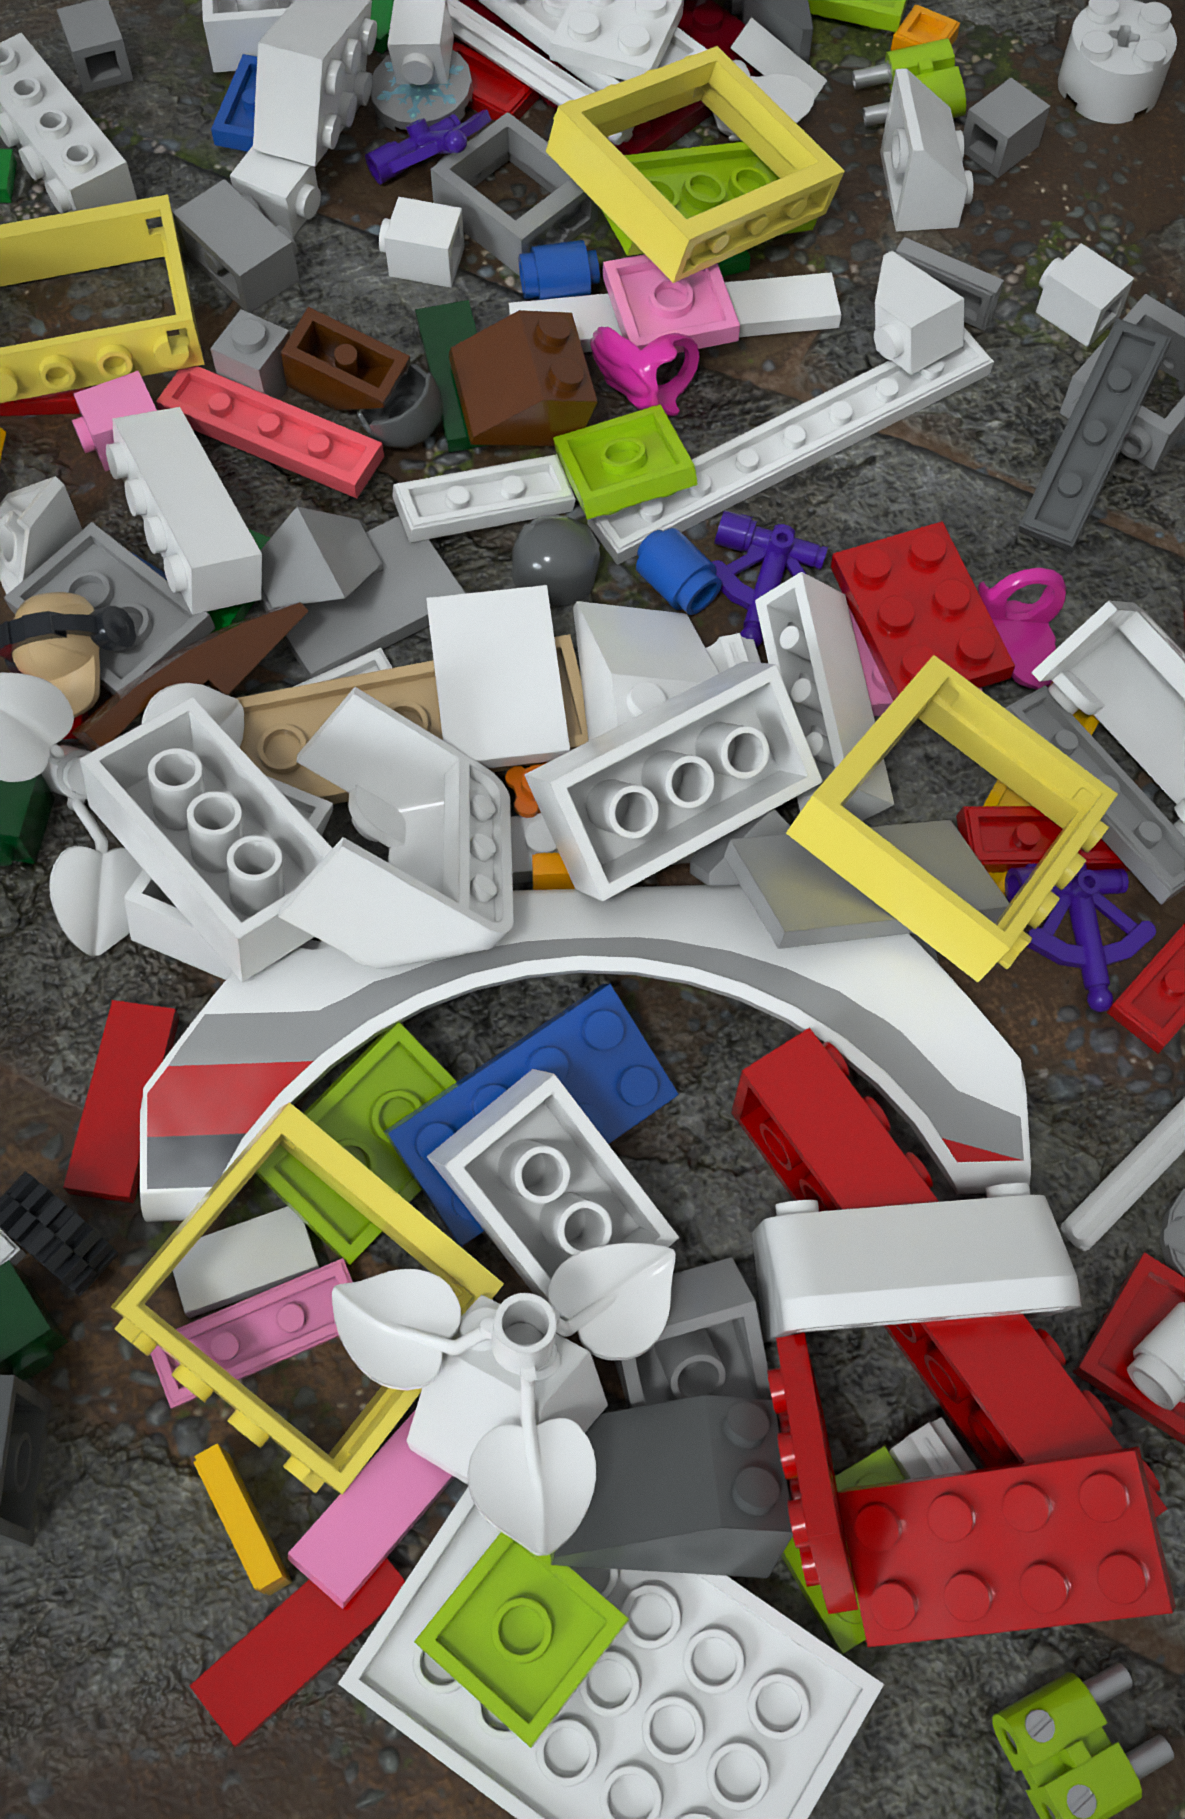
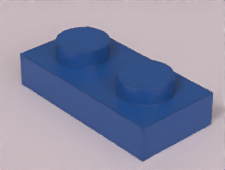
M243 54L211 128L215 146L247 152L253 146L257 56Z

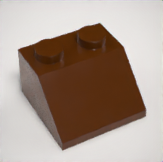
M518 310L450 349L448 356L471 444L555 446L553 437L587 426L597 404V398L572 313Z

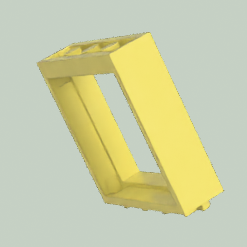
M718 46L694 55H688L679 61L655 70H648L642 75L618 84H611L602 90L575 100H569L558 106L553 118L554 123L546 148V153L672 283L826 214L845 172ZM701 100L780 179L686 219L606 137Z
M168 194L0 225V287L165 257L176 315L1 347L0 403L99 385L139 371L142 377L205 365L180 240ZM162 218V227L148 229L146 219ZM179 329V335L168 337L167 331Z
M933 655L814 792L786 834L976 982H979L996 963L1007 970L1017 956L1031 942L1032 937L1023 931L1028 924L1033 929H1036L1058 903L1060 898L1051 891L1055 885L1060 890H1063L1082 868L1086 859L1078 854V851L1081 848L1088 853L1106 833L1109 827L1100 820L1118 794ZM917 718L1062 828V831L995 924L843 807Z
M289 1102L278 1108L117 1298L111 1308L123 1317L114 1329L136 1348L149 1356L159 1346L179 1363L171 1376L204 1403L215 1392L236 1409L227 1422L259 1448L270 1437L291 1454L283 1467L314 1493H317L325 1482L343 1495L421 1393L422 1388L396 1390L381 1386L335 1447L327 1454L146 1306L147 1300L279 1144L431 1273L447 1282L458 1298L461 1316L481 1294L492 1300L504 1283Z

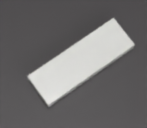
M557 454L397 483L393 485L392 496L409 543L535 519L544 515L572 512L576 500Z

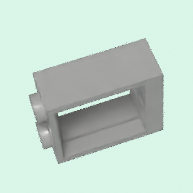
M507 112L491 125L480 129L467 142L464 151L445 155L430 170L433 203L462 208L463 232L520 276L519 254L530 253L532 246L572 241L598 221V205L546 153L548 142ZM508 161L551 193L517 220H514L473 188Z
M1145 294L1123 320L1172 337L1170 347L1159 369L1185 384V317ZM1107 338L1071 379L1059 412L1068 419L1076 406ZM1185 395L1165 419L1142 405L1121 452L1125 456L1135 459L1154 470L1185 433Z

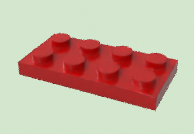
M1139 1446L850 1487L837 1492L867 1647L1172 1614L1176 1608Z

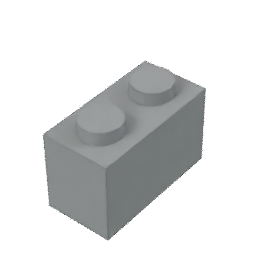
M225 179L172 212L182 251L246 312L251 313L299 281L295 259L298 249L291 234L282 225L275 226L262 214L260 207L250 195H241Z

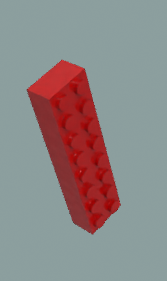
M810 1027L741 1071L731 1113L794 1201L817 1200L819 1212L939 1202L930 1190L933 1186L932 1179L923 1163L913 1153L907 1152L904 1154L888 1133L890 1131V1123L884 1111L871 1097L866 1096L862 1098L847 1078L849 1076V1069L840 1052L828 1041L822 1044ZM1023 1314L884 1326L984 1468L1123 1449L1109 1430L1113 1424L1103 1404L1088 1390L1080 1391L1063 1368L1066 1365V1360L1058 1344L1045 1330L1041 1328L1035 1330ZM1143 1461L1156 1518L1168 1508L1157 1495L1160 1491V1484L1156 1476Z

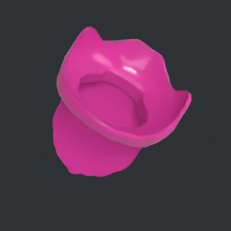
M598 327L590 339V346L593 357L606 383L624 394L639 410L661 404L666 415H678L680 410L676 405V399L691 383L698 367L700 356L698 345L688 335L671 333L656 338L640 350L633 342L622 337L612 328ZM675 346H683L685 359L680 371L668 383L658 385L656 380L658 367L676 358L677 350Z
M1040 567L1025 569L1005 577L992 588L987 587L984 581L978 585V593L1015 664L1011 677H1013L1016 683L1035 690L1045 685L1048 687L1053 682L1052 680L1039 682L1031 672L1056 650V638L1049 626V622L1062 609L1067 589L1062 575L1052 569ZM1027 585H1048L1040 599L1033 604H1026L1017 600L1007 601L1016 590Z

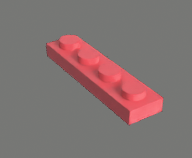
M199 366L179 369L156 400L158 410L180 407L191 428L197 432L356 499L384 458L382 442Z

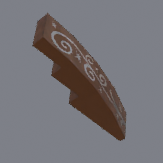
M301 602L278 607L227 625L172 653L116 692L79 725L72 734L89 750H96L113 741L139 713L143 716L150 699L160 690L178 683L201 684L229 695L309 611Z

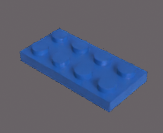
M611 984L600 985L383 1131L453 1241L460 1247L484 1230L427 1156L532 1069L555 1074L608 1144L679 1095Z

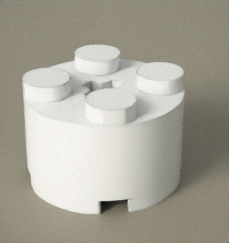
M1089 0L1088 6L1078 14L1074 21L1058 76V88L1063 98L1065 99L1066 94H1068L1077 102L1075 111L1097 122L1120 124L1132 121L1135 113L1146 108L1147 113L1155 106L1177 45L1176 33L1170 23L1172 14L1169 8L1159 2L1145 4L1136 0Z

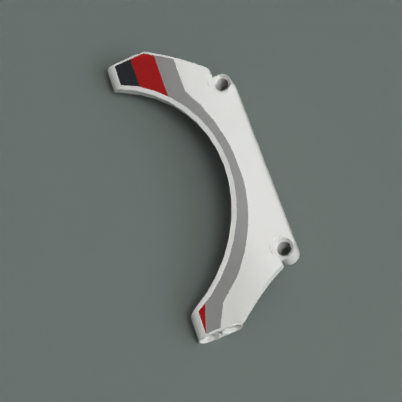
M741 885L629 887L605 901L598 900L576 889L513 891V928L492 949L385 969L361 965L355 962L348 954L322 940H309L243 983L233 972L143 1087L140 1110V1200L143 1218L146 1222L184 1221L278 1108L289 1102L294 1105L336 1065L398 1022L402 1023L428 1008L473 991L527 978L577 973L637 975L684 983L739 1000L788 1023L801 1032L810 1027L822 1044L826 1041L833 1044L844 1058L846 1064L872 1084L906 1120L956 1194H986L987 1187L1009 1183H1029L1030 1185L1031 1177L1027 1094L1024 1074L1021 1068V1059L971 999L910 934L778 949Z

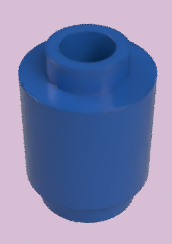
M584 240L532 246L530 253L518 255L519 274L524 299L537 298V300L591 295V285L600 283L596 250L587 251Z
M670 528L665 531L656 530L649 534L640 544L637 551L639 558L636 563V571L675 610L683 609L688 615H694L706 608L715 599L722 586L721 579L716 575V566L677 528Z

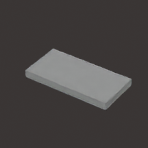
M951 820L870 827L994 924L1009 905L1006 897ZM789 835L730 839L724 857L778 949L913 933Z

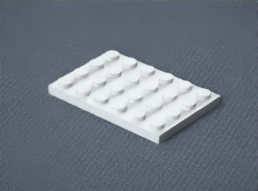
M469 1487L338 1683L517 1819H808L884 1686L882 1682L726 1575L569 1566L629 1618L630 1621L534 1747L530 1748L414 1643L415 1639L501 1533L488 1523L477 1510L471 1498Z

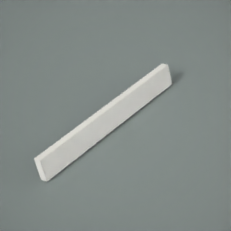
M964 328V343L962 347L911 375L889 360L692 459L695 465L698 485L677 491L668 497L655 498L623 508L611 515H601L588 519L587 524L618 565L636 556L640 544L652 532L656 530L665 531L670 528H677L680 532H683L990 375L994 361Z

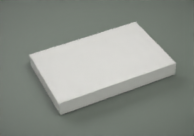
M547 585L426 598L443 741L487 768L549 762L569 752L570 745Z

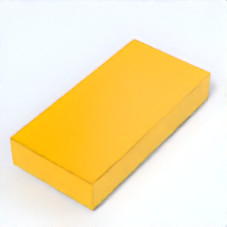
M217 1443L194 1456L196 1461L193 1463L254 1589L270 1596L291 1584L292 1580L230 1454Z

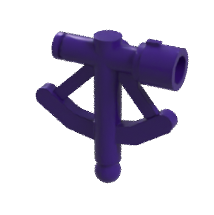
M487 109L473 115L464 123H461L455 114L429 127L425 118L418 119L406 126L409 138L400 143L396 141L388 142L365 154L366 164L373 178L381 185L403 173L409 166L435 154L460 153L464 151L467 146V137L485 126L492 119Z
M724 510L714 544L739 552L745 551L747 554L728 565L719 560L712 561V563L717 568L716 575L722 581L720 590L731 602L747 609L743 623L744 628L740 634L746 639H754L757 648L761 645L763 636L755 600L780 585L785 567L792 577L800 572L805 573L800 564L810 567L815 566L816 569L821 570L828 547H820L819 544L795 538V530L788 525L777 524L772 531L756 526L757 521L752 520L753 517ZM763 560L754 589L743 584L735 576Z
M1085 862L1063 890L1054 885L1051 891L1060 899L1048 914L1041 928H1032L1026 932L1032 937L1027 947L1058 965L1080 968L1084 989L1089 992L1087 995L1089 1007L1096 1012H1104L1113 1004V995L1108 989V986L1111 984L1107 966L1131 958L1155 936L1156 928L1150 921H1142L1139 924L1135 923L1103 896L1105 894H1123L1127 891L1129 881L1124 869L1087 870ZM1038 863L1027 864L1026 867L1008 870L1005 878V893L1009 903ZM1095 908L1123 930L1126 935L1118 942L1103 946ZM1067 909H1069L1076 945L1067 944L1053 936Z

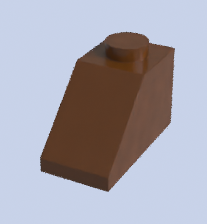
M310 307L306 309L281 351L286 386L334 410L384 408L410 364L409 355Z

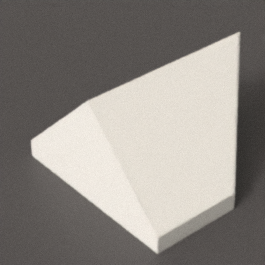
M56 476L10 492L0 503V582L6 595L82 531L66 487Z

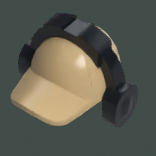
M50 592L32 596L20 605L13 620L0 624V656L5 659L10 672L32 675L52 683L68 699L74 718L91 709L99 698L100 648L116 652L132 647L136 642L134 622L123 608L106 606L94 610L93 606L83 596L68 592Z

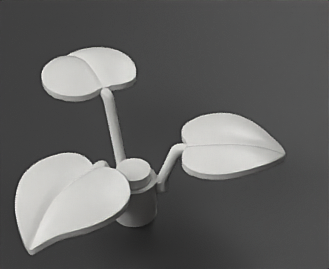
M0 672V780L20 782L30 780L42 774L52 792L68 797V808L75 811L93 838L95 850L84 846H72L65 849L59 855L50 875L49 889L53 910L68 939L81 951L90 956L101 955L130 933L124 896L143 868L126 848L119 847L108 850L107 837L84 804L85 799H87L80 758L91 752L72 746H59L56 744L69 733L73 725V710L68 699L61 690L42 678L27 674ZM178 683L168 686L150 699L144 711L142 724L193 697L239 748L243 740L244 710L239 700L201 684Z
M617 1243L581 1251L568 1258L555 1271L548 1287L549 1303L542 1297L531 1293L512 1295L500 1304L494 1319L484 1317L480 1321L479 1327L457 1340H450L458 1331L461 1322V1307L457 1296L450 1285L442 1278L418 1269L388 1271L362 1281L334 1286L332 1290L334 1320L343 1346L358 1368L371 1380L396 1390L421 1389L430 1385L439 1374L442 1364V1352L449 1355H459L487 1338L492 1340V1352L496 1361L504 1369L520 1375L522 1427L500 1425L488 1431L479 1440L470 1456L467 1471L468 1487L477 1510L488 1523L537 1556H546L564 1545L583 1521L594 1492L596 1460L589 1438L576 1422L566 1418H555L536 1426V1371L542 1368L549 1360L555 1333L568 1337L578 1331L584 1348L590 1351L592 1355L605 1360H629L650 1350L662 1335L669 1316L675 1251L669 1247L646 1243Z

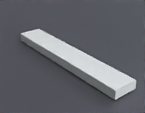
M832 272L724 282L740 324L739 337L839 328L841 311ZM608 293L509 303V315L518 310L572 313L583 352H592L590 339L598 327H610L622 336Z

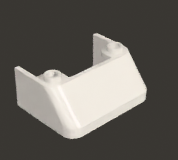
M1109 600L1031 673L1039 682L1049 680L1054 682L1048 687V691L1068 713L1073 715L1080 709L1088 715H1094L1176 803L1174 809L1180 819L1173 825L1185 837V653L1137 604Z
M354 687L297 754L296 762L349 792L348 808L355 829L366 839L374 842L379 841L389 847L388 862L342 837L279 908L278 917L348 954L355 962L378 969L492 949L514 925L510 796L505 785L487 767Z
M1009 1183L990 1186L986 1188L987 1198L820 1212L817 1200L788 1201L776 1204V1216L764 1219L752 1232L764 1343L776 1342L778 1337L801 1332L1023 1314L1028 1321L1038 1320L1082 1307L1078 1279L1046 1196L1030 1195L1029 1183Z

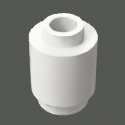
M1185 1302L1178 1303L1133 1350L1135 1360L1127 1367L1128 1375L1136 1387L1152 1402L1167 1410H1172L1179 1402L1185 1403Z

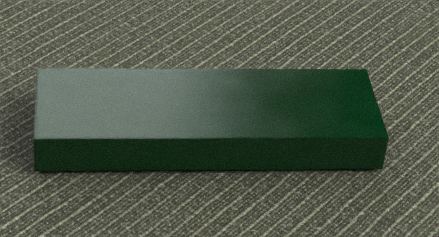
M469 300L415 309L416 323L428 371L432 373L442 394L444 409L441 424L448 452L488 446L470 443L448 356L451 347L477 333Z

